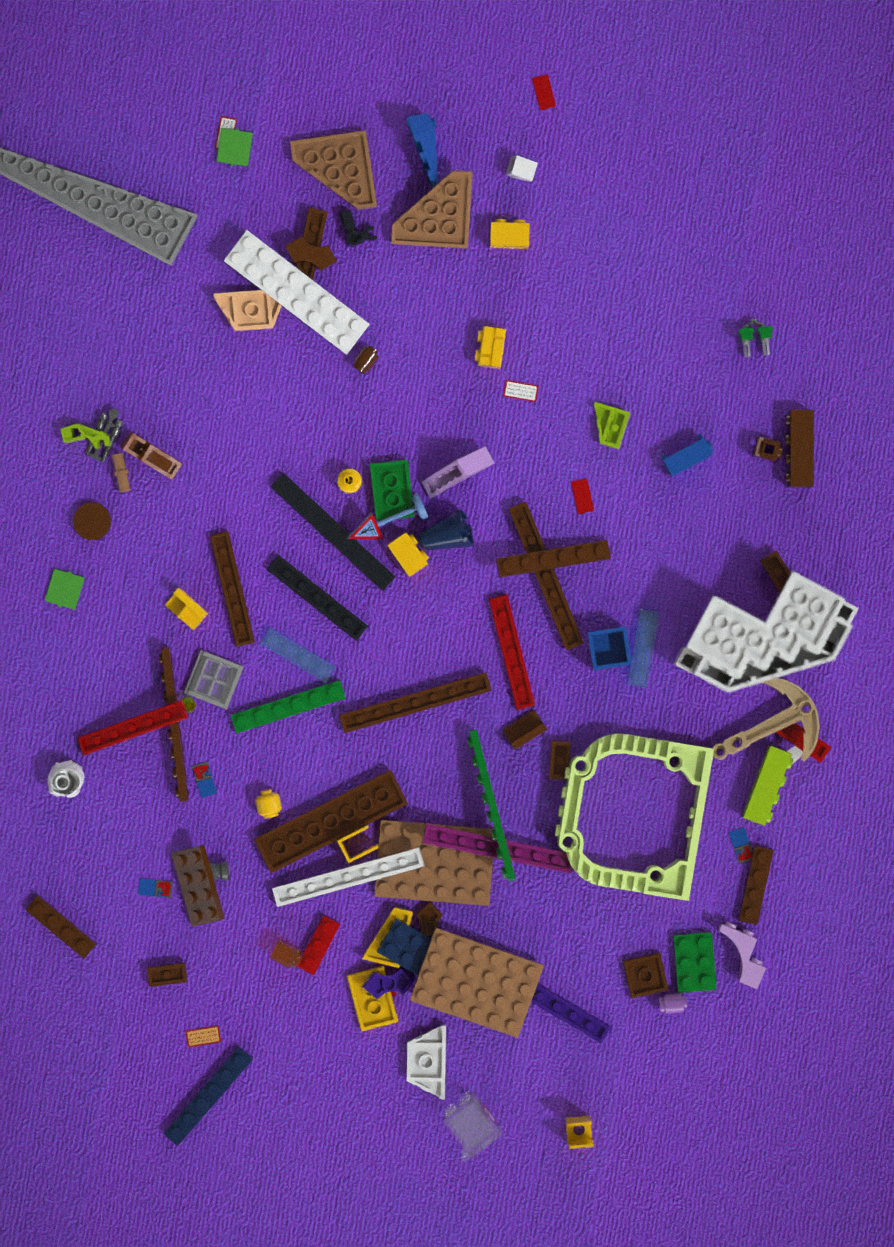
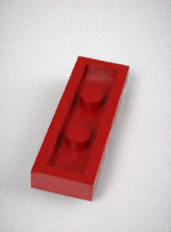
M794 723L775 732L803 751V733L806 732L800 725ZM818 738L815 749L810 757L821 763L831 749V746Z
M323 915L297 967L314 975L341 923Z

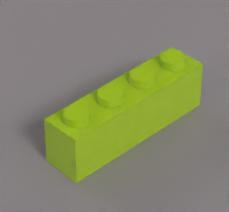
M768 745L741 817L764 826L766 822L770 823L773 812H771L772 806L777 804L780 794L777 793L779 788L784 786L787 776H784L786 769H790L793 763L791 753Z

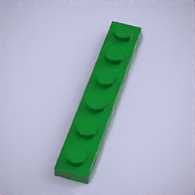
M339 680L233 714L231 718L236 733H240L346 699Z

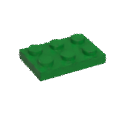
M408 460L370 464L376 521H381L412 508L413 499ZM414 512L398 519L414 517Z
M712 932L673 935L678 993L717 990Z

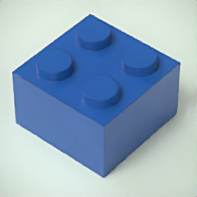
M626 627L587 632L592 670L632 665Z

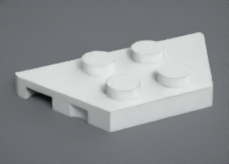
M443 1024L407 1042V1082L417 1085L421 1089L445 1100L446 1024Z

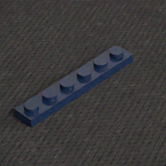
M238 1046L163 1134L178 1146L254 1058Z

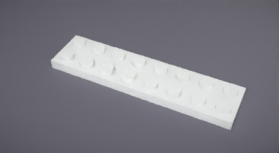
M246 230L224 260L229 266L346 355L370 325L248 230Z

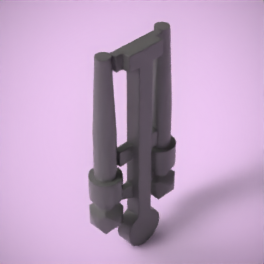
M117 409L109 411V421H105L108 415L101 413L100 420L96 424V430L102 431L101 428L103 429L106 424L104 432L109 436L111 443L110 446H106L102 458L98 456L101 448L96 449L94 454L90 453L93 448L91 441L85 455L104 463L116 436L120 432L119 428L123 425L121 420H117L115 425L112 423L119 416ZM110 427H113L112 434H108ZM103 440L100 441V447H102L104 443Z

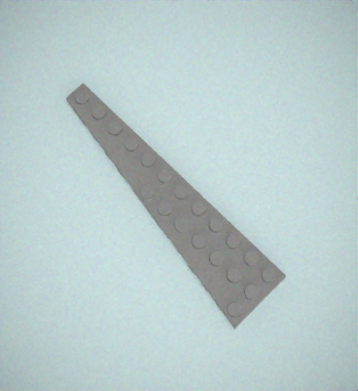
M0 148V175L169 266H172L198 218L197 214Z

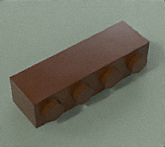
M790 410L785 415V426H788V434H785V445H788V453H785V464H788V472H785V483H788V488L814 487V410Z

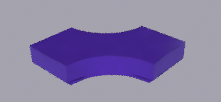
M401 968L385 976L372 972L362 985V988L378 999L387 992H398L404 995L415 980Z

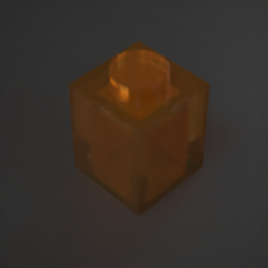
M278 940L270 958L288 968H294L302 960V950L283 940Z

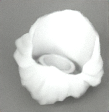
M72 760L61 763L56 762L52 766L47 779L49 793L54 796H66L68 798L78 795L85 777L82 767L72 762Z

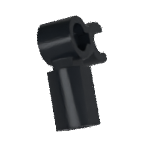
M351 210L339 213L343 230L348 234L346 243L350 247H356L359 244L365 243V240L375 241L377 239V236L370 237L368 235L369 231L374 230V226L367 227L363 232L361 230L355 231L357 227Z

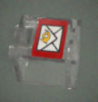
M474 1091L472 1093L466 1092L460 1097L461 1101L459 1103L449 1105L443 1114V1121L464 1147L461 1150V1160L464 1162L474 1157L502 1135V1127Z

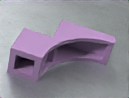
M728 921L725 924L720 922L717 930L733 941L740 956V973L737 980L758 989L766 967L762 965V961L752 957V960H749L757 938L749 930L743 929L742 932L736 929L735 924Z

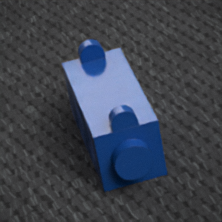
M701 433L697 435L699 441L667 458L664 454L660 455L671 478L713 455L711 452L714 450L709 440L705 441Z

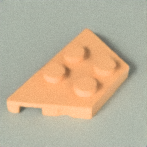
M262 290L213 294L215 301L234 331L273 329L282 307L281 304Z

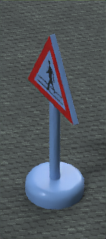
M416 493L412 496L415 504L414 507L379 522H376L371 512L347 538L383 539L379 526L415 511H418L421 519L429 517L419 494Z

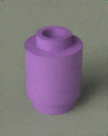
M682 993L667 994L659 997L661 1013L684 1012V1008H687L686 996L682 997Z

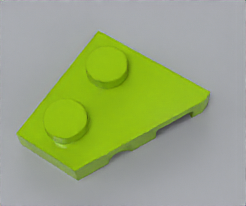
M595 402L594 407L600 444L619 450L631 413Z

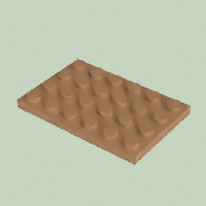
M381 820L378 859L420 847L425 866L377 879L375 897L489 906L493 858L422 844L425 824L429 823ZM430 824L493 837L491 832L493 829Z
M435 927L409 1000L518 1038L544 965Z

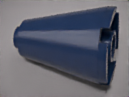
M462 509L423 530L421 536L418 537L420 546L426 550L473 546V533L470 524L468 525L465 519H468Z

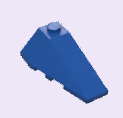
M428 113L407 117V127L430 185L433 188L438 184L435 136L437 125L434 117L430 118Z

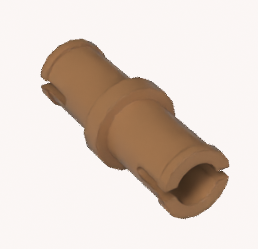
M124 453L111 455L115 469L113 474L117 479L119 493L131 491L127 475L129 470H126Z

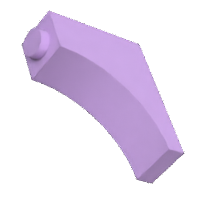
M485 446L449 464L422 481V484L431 499L493 465L494 461Z

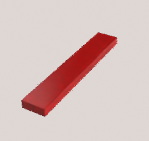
M508 595L490 598L489 603L516 709L520 710L535 706Z
M183 700L80 736L77 739L82 754L85 756L188 719L189 716Z

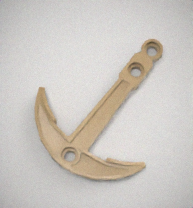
M779 678L763 681L761 683L774 688L783 696L786 694L793 705L745 732L741 731L724 740L723 744L719 743L713 746V756L718 760H723L728 754L733 755L749 747L751 743L802 721L806 733H803L804 748L801 760L805 762L815 749L820 730L818 711L810 696L798 685ZM808 706L810 707V710L808 712H804L803 707ZM740 741L741 745L739 747H735L734 742ZM719 749L724 751L721 756L717 755Z

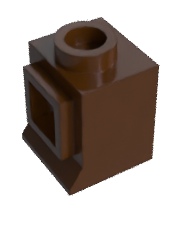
M762 437L756 438L757 444L752 457L775 462L777 458H781L783 447H780L781 442ZM766 444L775 446L773 455L764 453Z

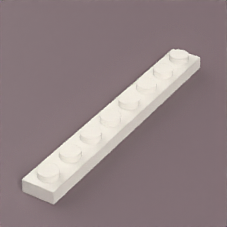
M419 847L275 887L272 890L277 907L424 867L425 864Z

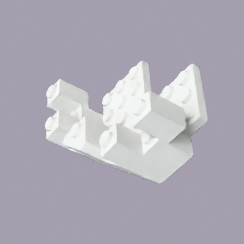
M795 572L791 573L765 623L713 596L686 648H681L673 665L696 675L725 692L735 691L835 660L853 626L851 622L859 608Z

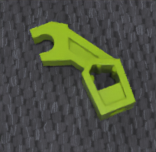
M78 423L61 428L64 443L81 441L88 438L95 449L101 448V440L104 441L105 446L111 445L110 438L104 431H98ZM76 428L81 432V435L77 437L74 432Z

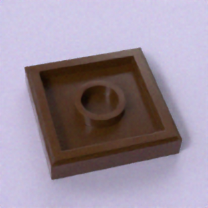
M660 952L622 960L631 999L669 990Z

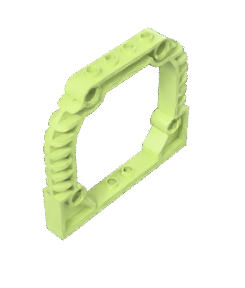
M610 734L594 741L586 748L582 756L573 757L569 768L566 767L564 779H567L566 787H562L561 798H564L563 806H559L558 817L561 818L560 824H556L555 836H557L558 846L563 851H566L567 858L574 871L584 880L594 885L689 901L714 749L629 734ZM611 754H630L663 760V764L668 770L673 772L680 770L690 784L697 785L694 806L689 811L691 824L686 830L688 842L685 860L676 859L664 868L650 865L644 872H636L601 866L591 862L582 853L584 839L577 830L584 782L595 774L598 760ZM676 756L678 764L672 767L669 764V760L671 757ZM579 760H583L585 763V767L581 771H578L575 767ZM565 837L572 838L570 846L565 847L563 845ZM657 870L659 877L656 880H651V872Z

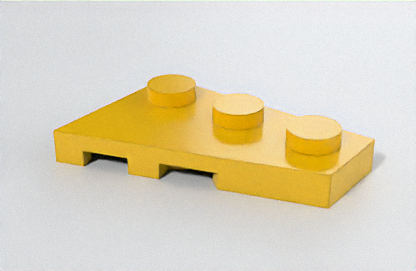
M394 907L362 959L399 968L400 965L377 953V949L396 918L410 926L413 911Z

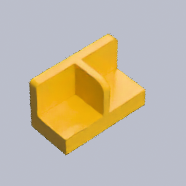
M178 588L166 603V607L194 630L209 613L181 588Z

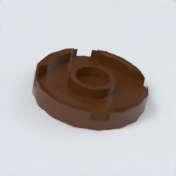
M95 502L86 503L75 512L73 526L77 534L82 538L90 541L99 540L110 531L111 515L108 509L101 504Z

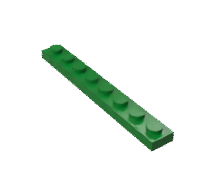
M477 730L470 731L471 737H468L467 740L469 748H474L475 755L472 756L474 767H479L480 774H477L479 786H484L485 792L481 793L484 804L488 803L490 811H486L489 823L493 822L495 829L491 830L493 840H498L500 848H497L496 851L498 859H503L505 866L501 867L503 878H508V882L516 881L479 736Z

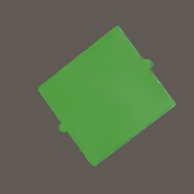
M221 128L217 162L227 163L231 166L240 165L248 167L253 133L239 131V129Z
M54 569L45 601L57 604L58 607L64 606L75 610L85 578L74 575L70 571L67 573Z

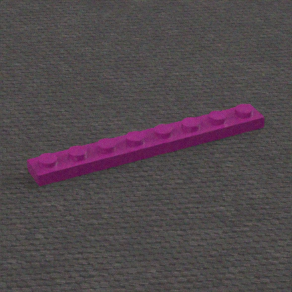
M425 824L422 844L498 859L496 849L500 847L498 840L494 841L493 837ZM506 840L511 862L568 874L572 873L573 868L565 852Z

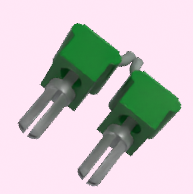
M751 319L750 323L737 332L739 341L743 344L744 357L747 358V354L748 357L751 356L750 341L753 340L754 329L747 327L751 326L753 322L762 326L756 330V333H758V339L762 342L763 355L766 356L767 352L768 356L770 355L769 339L772 338L773 327L765 326L763 323L757 322L756 319Z

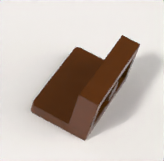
M533 710L504 728L503 732L516 750L548 729L537 712Z

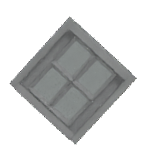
M201 650L184 693L227 709L244 667Z

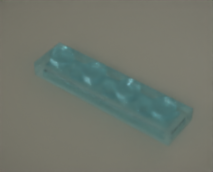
M640 609L628 685L647 688L659 612Z
M269 628L260 643L327 683L336 668L333 664L272 628Z

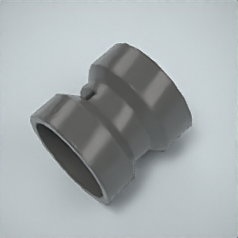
M223 861L220 864L215 862L209 863L214 881L220 878L223 881L229 880L228 861Z

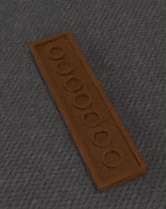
M389 770L255 838L254 841L272 874L407 805L408 802L392 770Z

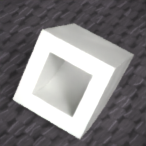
M517 155L513 156L510 159L506 176L523 181H533L538 163Z

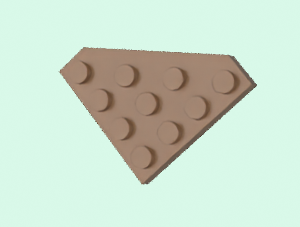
M366 130L290 141L292 159L295 164L356 209L362 210L377 207Z
M452 170L392 224L391 244L468 249L473 171Z

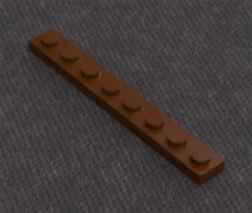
M527 502L508 508L526 553L546 550ZM554 569L534 572L566 651L584 644Z
M171 648L161 649L162 653H159L160 665L163 664L164 672H161L162 684L165 683L166 691H163L164 702H168L169 705L177 702ZM180 722L171 724V729H168L169 741L173 742V748H170L171 759L175 760L176 766L173 767V777L178 782V786L175 787L176 798H180V802L189 800L181 727Z
M487 672L347 712L339 715L344 733H348L492 691Z

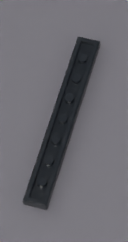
M282 473L270 486L382 591L394 580L395 576L356 539H348L347 537L350 534L287 475Z

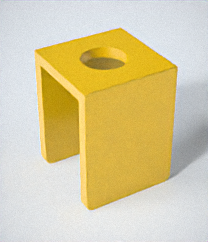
M369 825L337 840L348 863L379 848V845L376 844L350 857L343 843L344 840L368 829Z
M591 1117L565 1118L569 1149L594 1147ZM583 1125L584 1132L581 1135L575 1134L573 1131L574 1126Z

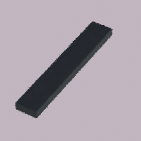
M280 555L266 569L354 640L357 641L367 629L368 625Z

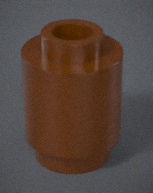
M370 345L368 347L363 346L353 360L354 364L352 366L365 375L378 360V351Z

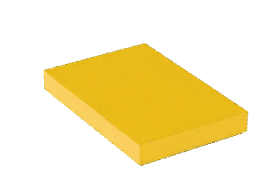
M384 966L347 975L361 1032L398 1022L391 992H387L376 999L362 988V985L372 972L385 976Z

